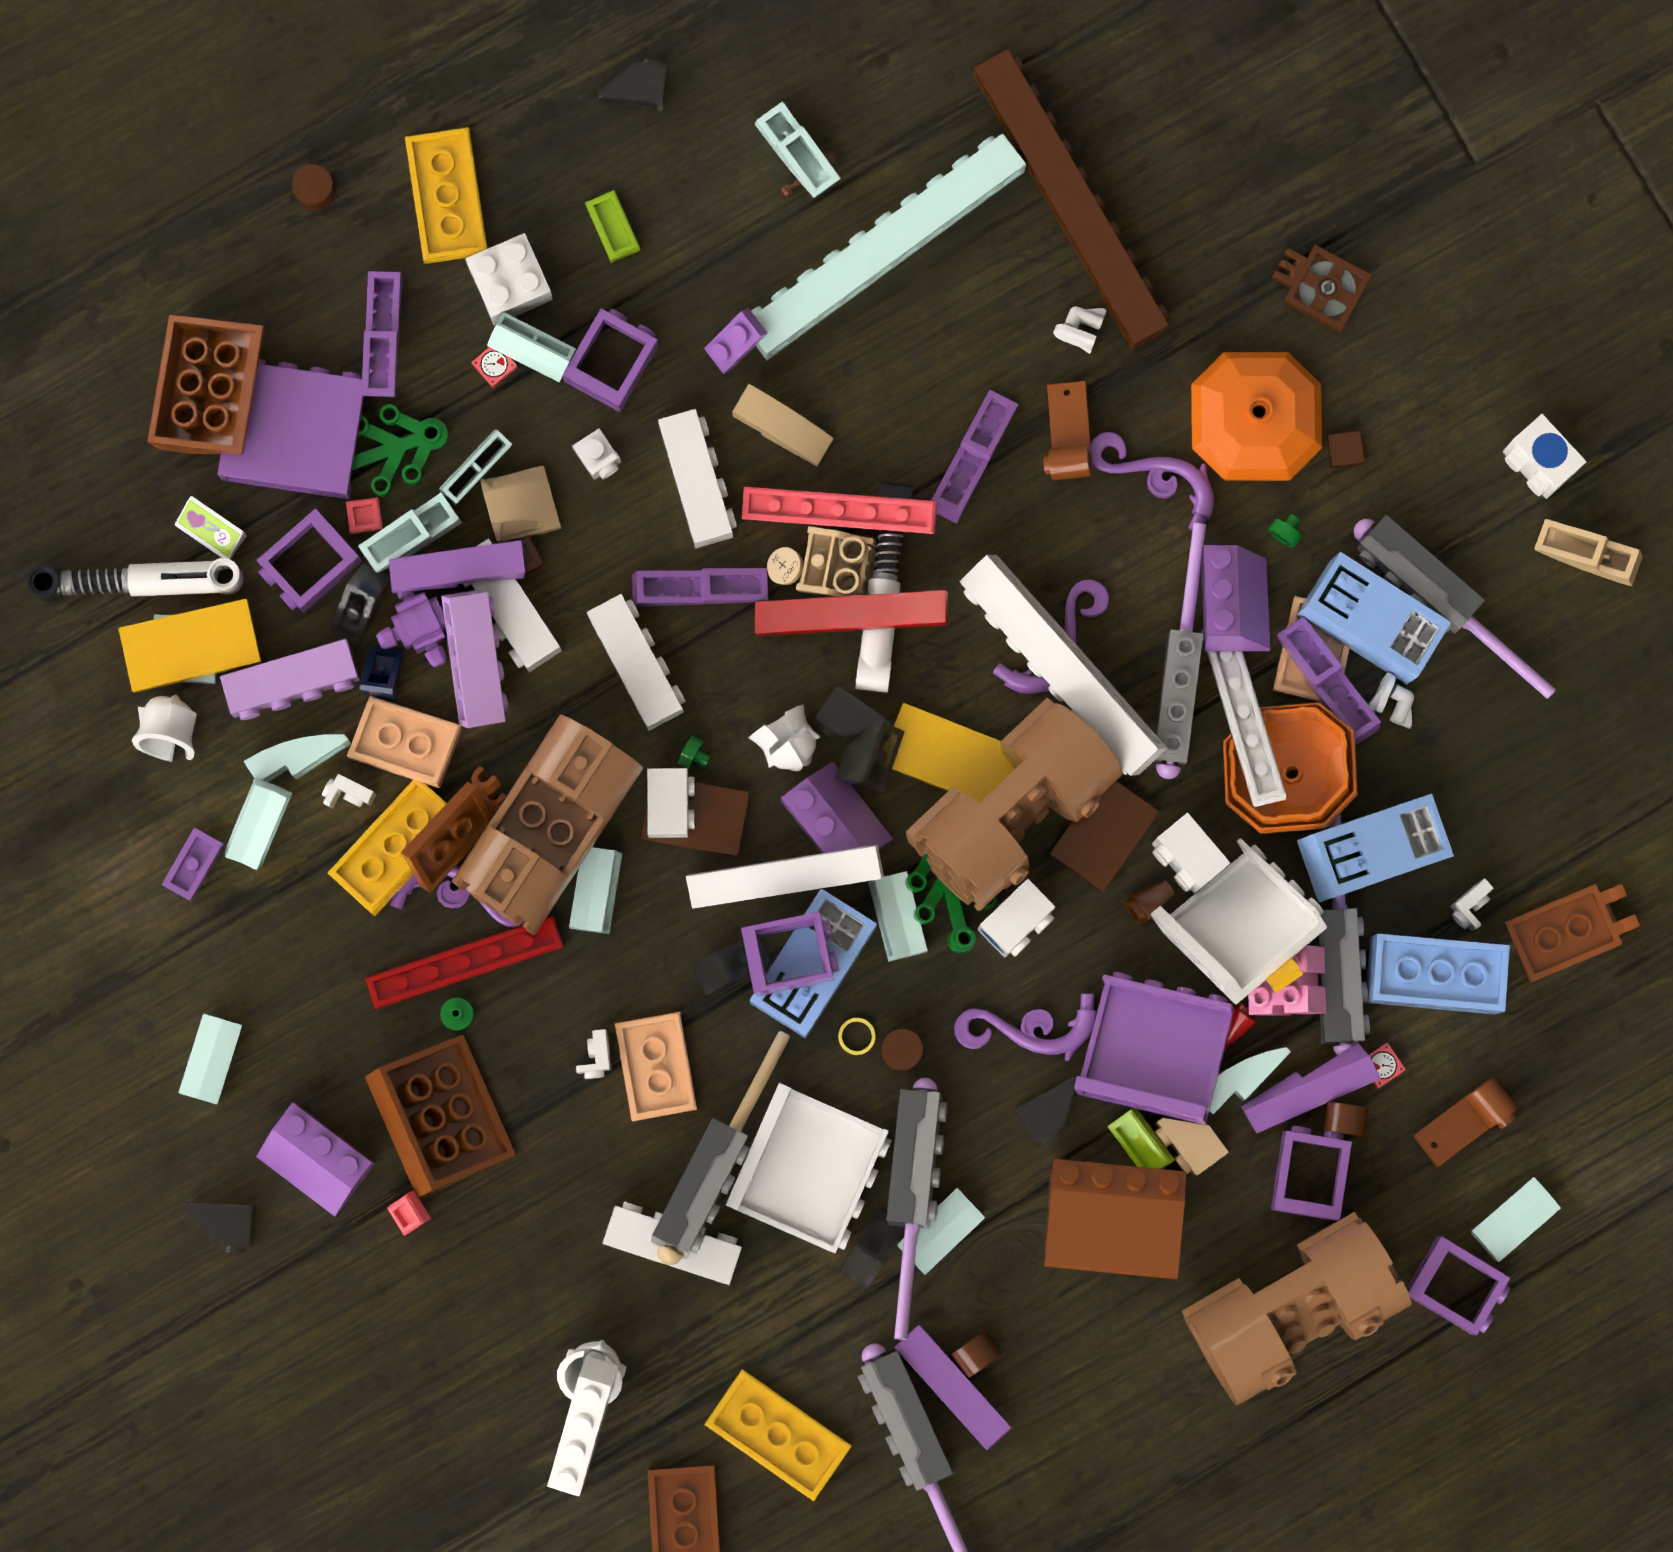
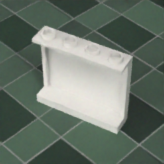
M1241 838L1237 843L1242 849L1243 854L1171 914H1168L1161 906L1151 913L1161 932L1235 1004L1240 1002L1327 928L1321 918L1324 911L1313 898L1306 900L1303 897L1305 895L1303 890L1294 880L1287 882L1284 879L1286 877L1285 874L1274 862L1270 865L1266 863L1267 858L1256 845L1249 847Z
M779 1083L726 1206L830 1252L836 1253L838 1248L844 1250L852 1233L846 1229L851 1217L858 1219L865 1203L864 1200L859 1199L864 1186L871 1189L878 1170L873 1168L878 1156L885 1157L892 1141L886 1138L888 1130L881 1129Z

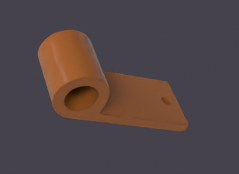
M1086 381L1047 385L1052 448L1049 449V455H1044L1043 457L1045 474H1050L1053 481L1092 477L1093 461Z
M1493 1076L1413 1136L1434 1165L1439 1167L1495 1125L1502 1129L1517 1118L1514 1112L1518 1108Z

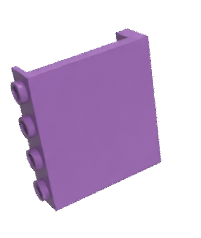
M259 359L243 455L221 454L217 475L222 481L350 500L352 491L350 480L364 396H362V375L353 372H343L342 376L329 374L330 371L328 369L311 367L310 371L298 370L297 365L286 362H279L278 366L265 365L266 361Z
M1113 972V976L1103 974L1102 980L1105 984L1081 1076L1076 1078L1074 1086L1076 1093L1098 1100L1206 1125L1235 1012L1233 1005L1228 1003L1229 999L1210 994L1209 998L1196 996V991L1184 987H1177L1176 991L1165 989L1163 983L1146 979L1143 984L1132 981L1130 975Z

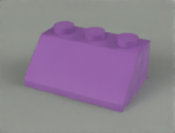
M1204 545L1201 562L1204 651H1270L1266 558L1237 545Z
M834 762L810 775L781 797L782 804L821 853L877 844L880 850L893 840L892 836Z
M292 1103L273 1127L256 1156L335 1217L376 1164L296 1103Z

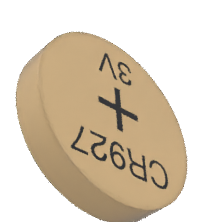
M788 547L779 548L768 559L767 572L775 583L790 585L797 581L802 573L803 560L801 555L794 549Z

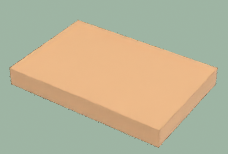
M1294 596L1287 627L1301 619L1297 616V613L1306 598ZM1310 624L1342 665V672L1344 673L1350 648ZM1282 646L1272 692L1322 703Z
M369 696L347 757L440 788L463 728L459 724Z
M680 1012L615 1023L632 1122L697 1110Z

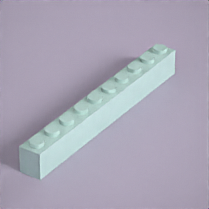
M1002 133L996 139L990 136L978 146L979 151L970 158L968 155L962 156L952 165L953 170L945 176L942 174L936 175L926 184L927 189L919 195L916 192L910 194L900 203L902 207L893 214L890 211L884 213L875 221L876 226L866 233L864 230L858 232L849 240L850 245L840 252L838 249L832 251L823 259L824 264L817 270L808 269L797 278L799 283L788 290L784 287L771 297L773 302L762 309L761 306L753 309L751 312L768 333L756 345L764 358L769 360L1023 174L1026 163Z

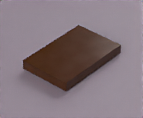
M1117 781L1100 796L1099 806L1092 815L1087 818L1083 816L1078 822L1072 821L1049 854L1101 892H1104L1160 812Z
M694 782L695 794L694 796H688V809H694L695 829H688V837L649 838L647 804L641 840L738 857L750 792Z

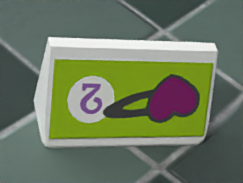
M193 496L188 499L175 523L176 527L221 558L231 559L247 537L245 532Z

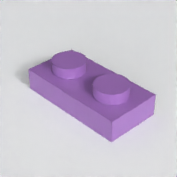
M747 308L742 310L704 349L724 374L731 371L768 333L751 310Z
M194 828L164 879L162 886L192 902L225 844Z

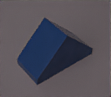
M371 646L360 683V691L364 696L397 700L403 661L402 649H382V647Z

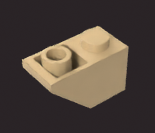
M1161 1118L1155 1122L1159 1128L1155 1131L1156 1135L1166 1148L1169 1145L1173 1147L1178 1154L1174 1159L1180 1169L1185 1171L1186 1174L1191 1172L1193 1176H1197L1229 1153L1209 1125Z

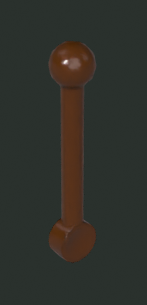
M827 151L824 154L830 165L835 162L836 155L834 152ZM796 179L790 185L782 186L781 194L784 197H790L793 194V190L801 185V183Z

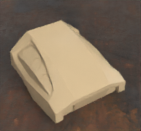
M544 466L533 467L504 476L480 479L497 543L522 539L526 536L533 537L561 529Z
M808 526L807 549L799 583H797L796 590L827 597L867 595L868 580L873 577L874 563L876 562V540L842 531Z

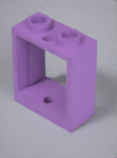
M601 308L562 376L565 383L621 413L659 347L658 339L654 338L656 334L649 328L640 324L636 328L627 323V317L614 309H610L607 312ZM604 324L645 345L619 391L579 370Z
M315 508L258 558L257 562L262 567L258 573L270 586L277 583L284 591L280 595L283 601L292 610L298 607L305 613L356 568L362 560ZM314 527L343 560L300 597L271 563Z
M820 911L741 928L753 991L757 997L835 981L833 972L839 971L835 951L829 952L827 939L833 938L829 919H822ZM815 926L824 972L768 983L759 937Z
M1292 1126L1291 1131H1283L1271 1210L1339 1221L1352 1142L1345 1141L1344 1134L1325 1131L1324 1137L1311 1135L1312 1129L1300 1126ZM1293 1141L1340 1149L1331 1206L1284 1198Z
M1437 1236L1406 1289L1413 1300L1469 1334L1477 1336L1479 1331L1484 1333L1491 1324L1494 1316L1490 1312L1496 1302L1501 1304L1508 1295L1510 1287L1507 1286L1510 1277L1444 1237ZM1448 1252L1495 1280L1494 1285L1472 1322L1424 1294Z

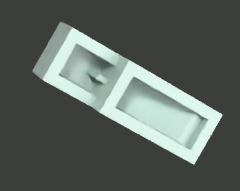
M783 101L756 120V127L813 198L841 179L805 128L798 124Z
M440 493L415 511L411 509L358 547L375 572L379 573L389 568V559L411 556L462 524V521L445 496Z
M344 734L302 737L265 749L248 758L244 763L254 778L268 783L287 770L297 780L351 745V742Z
M1287 1047L1267 1051L1245 1059L1218 1075L1209 1115H1213L1233 1093L1242 1101L1246 1100L1291 1051Z

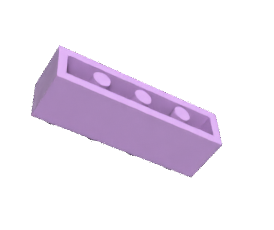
M482 590L441 596L459 725L472 728L506 722L504 713L508 712V701L506 695L501 692L500 681L504 679V672L501 662L497 661L496 648H499V636L497 630L493 629L491 616L495 615L492 597H488V592Z
M347 639L220 676L230 714L234 718L240 717L241 720L255 718L260 715V710L270 707L272 711L288 708L291 706L290 701L303 698L304 702L323 697L322 692L335 689V692L346 691L354 688V682L360 681L351 646Z

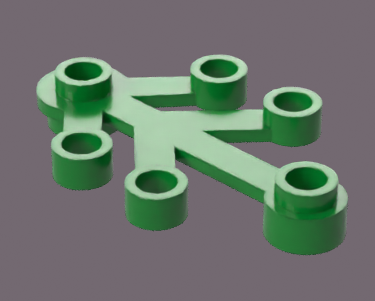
M387 404L380 410L382 422L389 426L396 424L414 433L400 438L369 424L367 419L361 416L360 421L365 423V428L358 432V437L365 436L383 445L354 456L351 478L354 470L388 458L380 476L375 477L371 483V488L377 496H387L391 492V482L405 452L418 447L412 464L405 466L402 470V478L405 483L412 486L417 485L422 480V470L431 451L442 448L447 442L448 430L441 420L427 418L420 422L400 413L396 406ZM388 410H393L396 412V416L392 420H386L384 413ZM428 429H436L437 436L433 439L427 438L426 431ZM409 470H416L418 476L414 480H409L406 478L407 472ZM379 481L387 482V488L381 492L377 491L376 484Z
M927 854L922 857L915 871L906 878V887L912 893H918L926 887V875L931 868L927 862ZM912 877H918L921 880L919 888L912 886ZM937 877L923 903L914 910V919L921 925L931 922L935 917L934 909L944 894L953 928L947 938L948 946L956 953H965L974 947L976 942L975 933L966 926L960 899ZM997 896L991 900L990 905H986L982 910H989L994 907L997 902ZM921 908L929 912L927 920L920 918L919 910ZM960 933L968 936V943L966 945L959 942L958 936Z

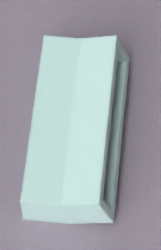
M505 312L501 314L487 344L488 347L557 382H560L562 379V374L576 348Z
M494 430L439 488L440 492L456 506L508 451L512 443L498 430ZM495 440H498L502 446L480 468L475 461ZM471 467L476 474L454 496L449 489Z
M254 778L225 848V857L241 862L253 869H259L264 863L292 793L274 784Z
M591 848L578 869L569 924L570 929L604 934L610 933L622 853L615 850Z
M907 871L868 882L888 962L928 951L921 924L914 919L916 904L913 893L906 887Z
M203 1014L178 1093L218 1104L242 1025Z
M1533 1177L1472 1230L1471 1234L1493 1260L1500 1262L1560 1210L1561 1207L1536 1178Z
M958 1188L937 1206L936 1220H930L929 1229L920 1228L918 1232L915 1265L924 1275L985 1219ZM904 1239L897 1244L902 1252Z

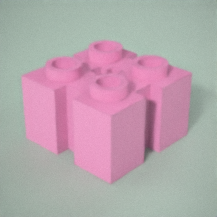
M1306 945L1295 954L1292 959L1301 969L1303 975L1277 993H1275L1266 980L1248 994L1249 1015L1282 1016L1326 1013V987L1318 986V974H1325V947Z

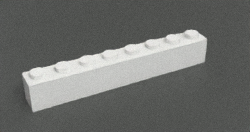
M986 555L960 581L965 588V596L973 604H979L985 610L986 620L994 628H1000L1007 635L1006 642L1015 652H1022L1029 660L1027 663L1029 669L1036 676L1044 677L1050 684L1048 689L1051 694L1061 702L1064 700L1072 709L1071 711L1085 721L1106 743L1120 763L1123 774L1126 775L1128 773L1130 776L1140 775L1167 749L1164 743L998 555Z

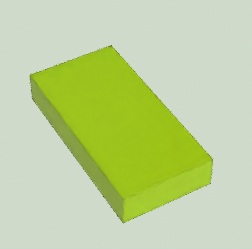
M615 190L585 202L611 263L640 251V246Z
M1132 1108L1108 1126L1137 1167L1163 1169L1175 1160L1138 1109Z

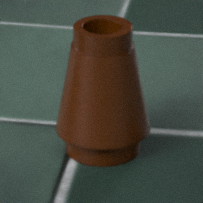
M1162 880L1159 883L1130 894L1129 899L1124 902V906L1136 923L1148 922L1152 918L1151 913L1159 906L1163 907L1175 896V893L1166 880Z

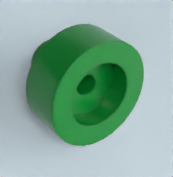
M1290 514L1285 522L1275 519L1268 528V532L1282 544L1294 549L1302 538L1301 534L1296 530L1301 520L1293 514Z
M692 735L683 749L677 764L690 770L694 762L706 767L711 756L701 751L704 741Z
M451 998L443 1004L440 1017L447 1028L453 1031H462L472 1024L474 1009L463 998ZM456 1011H459L458 1016H454Z

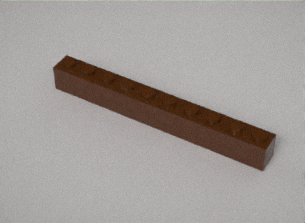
M1007 49L974 67L973 77L1017 153L1026 163L1029 174L1133 351L1166 332L1168 328L1167 321L1170 320L1168 313L1161 303L1158 305L1155 303L1151 296L1153 288L1145 275L1140 277L1134 267L1137 265L1136 258L1129 248H1123L1119 241L1121 233L1113 220L1108 222L1103 213L1105 206L1102 199L1097 193H1091L1087 186L1089 178L1081 165L1076 167L1071 158L1073 151L1070 144L1065 138L1060 139L1055 131L1057 123L1049 110L1044 112L1039 103L1041 100L1040 93L1033 83L1028 84L1023 76L1026 71L1017 55L1012 57Z

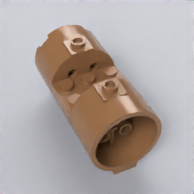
M1048 698L1000 742L1002 753L1009 759L1015 770L979 803L969 795L960 793L952 787L906 831L908 842L915 848L917 853L921 857L927 854V862L931 866L930 870L964 903L969 905L974 901L976 903L974 907L977 911H981L1003 889H1008L1012 884L1018 885L1028 875V857L1018 843L1024 838L1025 830L1032 823L1039 824L1047 816L1049 807L1071 821L1078 822L1083 816L1087 818L1098 808L1100 796L1123 774L1117 758L1100 736L1070 709L1061 704L1053 703Z
M560 714L451 882L462 890L469 886L467 892L475 899L517 926H520L522 921H524L523 927L526 931L536 935L643 770V767L607 739L588 727Z
M1355 1212L1297 1244L1305 1265L1257 1293L1253 1294L1238 1278L1182 1310L1187 1326L1203 1355L1236 1406L1265 1389L1270 1390L1273 1387H1280L1288 1383L1297 1374L1289 1353L1295 1354L1300 1352L1308 1342L1317 1337L1328 1336L1338 1325H1341L1348 1336L1354 1340L1362 1336L1372 1335L1378 1330L1379 1326L1384 1324L1385 1320L1412 1305L1403 1281L1401 1279L1397 1281L1398 1275L1386 1250L1366 1222L1363 1223Z

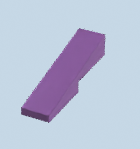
M368 271L362 396L395 397L403 286L401 272Z
M989 390L931 501H938V515L956 524L958 523L1018 407L1017 403Z
M522 540L389 559L392 593L458 587V584L524 578L525 566Z
M767 568L636 571L632 574L633 603L635 607L768 601Z
M1302 617L1277 634V638L1322 704L1355 731V746L1380 729L1381 721L1342 672V665L1305 617Z
M1357 1043L1303 1078L1298 1072L1293 1073L1241 1106L1253 1130L1259 1133L1381 1078L1370 1056Z
M920 1325L908 1334L907 1340H902L895 1346V1349L987 1451L1012 1429Z

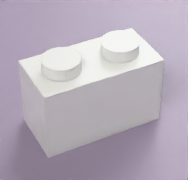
M687 768L647 769L648 837H688V829H695L694 809H688V796H694L695 794L694 777H688Z

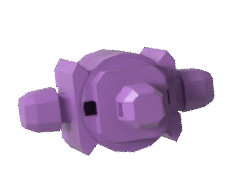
M417 591L398 592L399 600L404 602L395 605L398 614L391 617L395 627L392 629L387 627L376 636L382 649L395 647L398 645L397 642L402 640L406 650L414 647L417 654L426 650L425 656L434 668L446 663L447 656L444 648L438 645L447 641L444 634L446 626L443 605L440 606L436 597L428 599L425 592L417 596L415 595L418 593Z

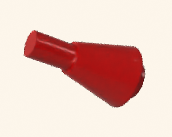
M1241 1002L1237 1006L1233 1005L1235 1012L1225 1051L1230 1043L1233 1044L1257 1023L1253 1018L1254 1015H1249V1007Z

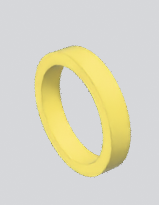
M849 1019L839 1030V1043L847 1053L862 1055L868 1052L874 1045V1028L865 1019ZM861 1022L868 1026L872 1039L867 1048L861 1051H853L845 1046L842 1040V1033L848 1024Z

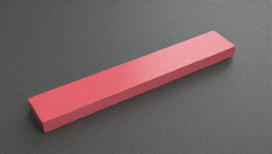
M744 487L742 519L935 534L938 501Z

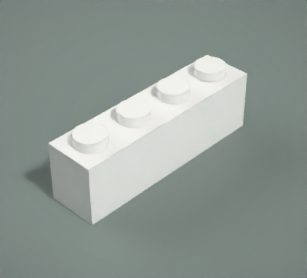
M696 409L658 419L695 549L733 538L731 529L736 528L737 525L732 508L726 510L722 498L728 496L723 478L716 479L713 467L719 466L714 447L707 449L704 436L710 435L705 417L698 418Z
M488 538L478 546L491 545L492 543ZM516 579L463 584L465 588L472 585L474 590L488 592V597H492L495 606V615L492 616L495 620L492 624L493 629L497 630L500 641L507 639L513 649L508 653L518 668L525 666L528 672H531L562 652L555 638Z
M622 594L587 611L589 620L648 731L682 714L681 704L686 701L678 686L671 687L665 676L670 674V671L662 656L656 659L650 649L655 643L647 628L640 630L635 620L640 615L633 601L630 599L625 602Z
M627 1202L623 1203L622 1208L615 1206L602 1244L662 1263L657 1255L659 1246L652 1243L651 1238L663 1214L655 1212L654 1218L641 1214L643 1207ZM703 1227L701 1234L704 1235L706 1228ZM718 1233L717 1239L705 1235L697 1254L691 1251L687 1260L682 1258L677 1264L669 1266L730 1285L742 1247L736 1245L738 1238Z
M586 1356L577 1380L547 1487L580 1496L598 1440L618 1365Z

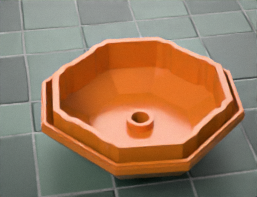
M1223 352L1191 384L1192 450L1224 481H1290L1322 449L1321 383L1289 352ZM1260 407L1264 410L1265 415L1258 418L1253 414V409Z
M1320 702L1260 707L1285 789L1286 800L1253 807L1235 743L1230 733L1223 741L1226 805L1260 834L1326 829L1358 795L1355 731ZM1291 770L1298 771V776L1294 779L1287 777L1288 772Z

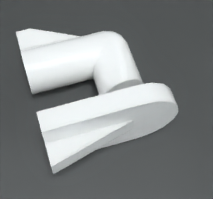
M1076 306L1072 307L1065 323L1057 324L1053 333L1058 339L1078 346L1090 354L1096 336L1079 330L1078 327L1081 323L1099 330L1107 310L1104 308L1083 309Z
M1387 673L1381 680L1377 692L1368 703V706L1375 714H1381L1389 697L1397 700L1390 721L1410 729L1412 726L1411 706L1414 701V694L1397 684L1394 685L1395 675Z

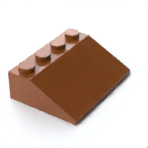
M169 315L147 442L158 450L188 454L243 455L265 327Z
M463 1034L379 1067L365 1076L418 1198L516 1155Z
M1054 1159L1050 1174L1044 1267L1178 1279L1185 1206L1186 1172Z

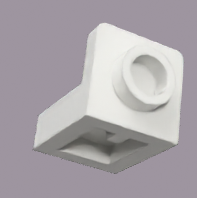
M600 428L572 445L593 480L598 477L606 479L619 469L617 465L621 463L620 457L613 450Z
M340 774L337 775L335 780L330 778L322 793V796L326 797L323 803L332 809L341 792L345 793L344 800L358 807H361L363 802L371 806L377 795L372 790Z
M1486 879L1478 881L1450 906L1454 910L1452 917L1463 929L1468 927L1473 931L1481 926V923L1469 909L1473 908L1476 912L1490 900L1487 894L1494 888Z
M606 1029L592 1031L593 1038L587 1039L589 1058H595L596 1064L576 1066L577 1073H584L585 1079L605 1077L604 1071L612 1070L608 1031Z

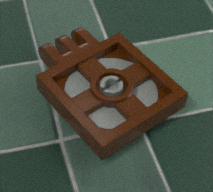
M1314 245L1308 258L1291 249H1286L1284 256L1293 261V265L1287 261L1280 260L1278 267L1287 272V276L1278 271H1274L1272 279L1290 288L1283 303L1341 333L1372 275L1317 245Z

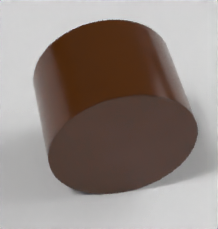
M309 164L301 167L294 174L292 189L300 205L308 210L318 211L332 203L335 197V185L325 168L316 164Z
M908 1029L893 1030L885 1037L881 1046V1055L888 1067L896 1071H907L914 1068L920 1061L923 1053V1045L916 1033Z
M1328 1102L1323 1131L1364 1138L1369 1109L1355 1105Z
M984 1329L961 1345L951 1355L969 1378L1001 1354V1351Z

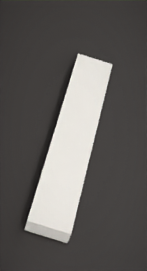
M1207 651L1253 807L1286 800L1285 789L1243 652Z
M877 844L689 874L686 876L693 909L882 879L884 875Z

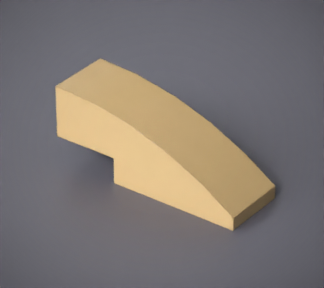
M748 384L732 411L734 418L756 429L765 438L817 467L834 439L803 416Z
M1548 519L1544 521L1534 548L1535 551L1553 559L1631 587L1643 558L1639 549L1609 541L1606 536Z

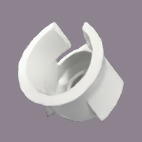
M177 695L172 697L158 696L151 699L145 707H138L140 727L132 739L136 749L153 757L172 762L175 744L185 749L186 759H193L195 752L192 745V734L197 713L193 712Z
M804 704L786 711L783 717L766 726L764 724L748 738L761 747L769 768L774 765L779 769L800 771L803 766H808L811 763L812 755L816 748V739L821 736L807 723Z
M604 1340L584 1343L576 1349H568L566 1358L560 1363L557 1370V1380L563 1393L572 1400L580 1371L586 1356L619 1366L608 1404L616 1399L621 1392L622 1379L626 1371V1366L620 1362L616 1352Z

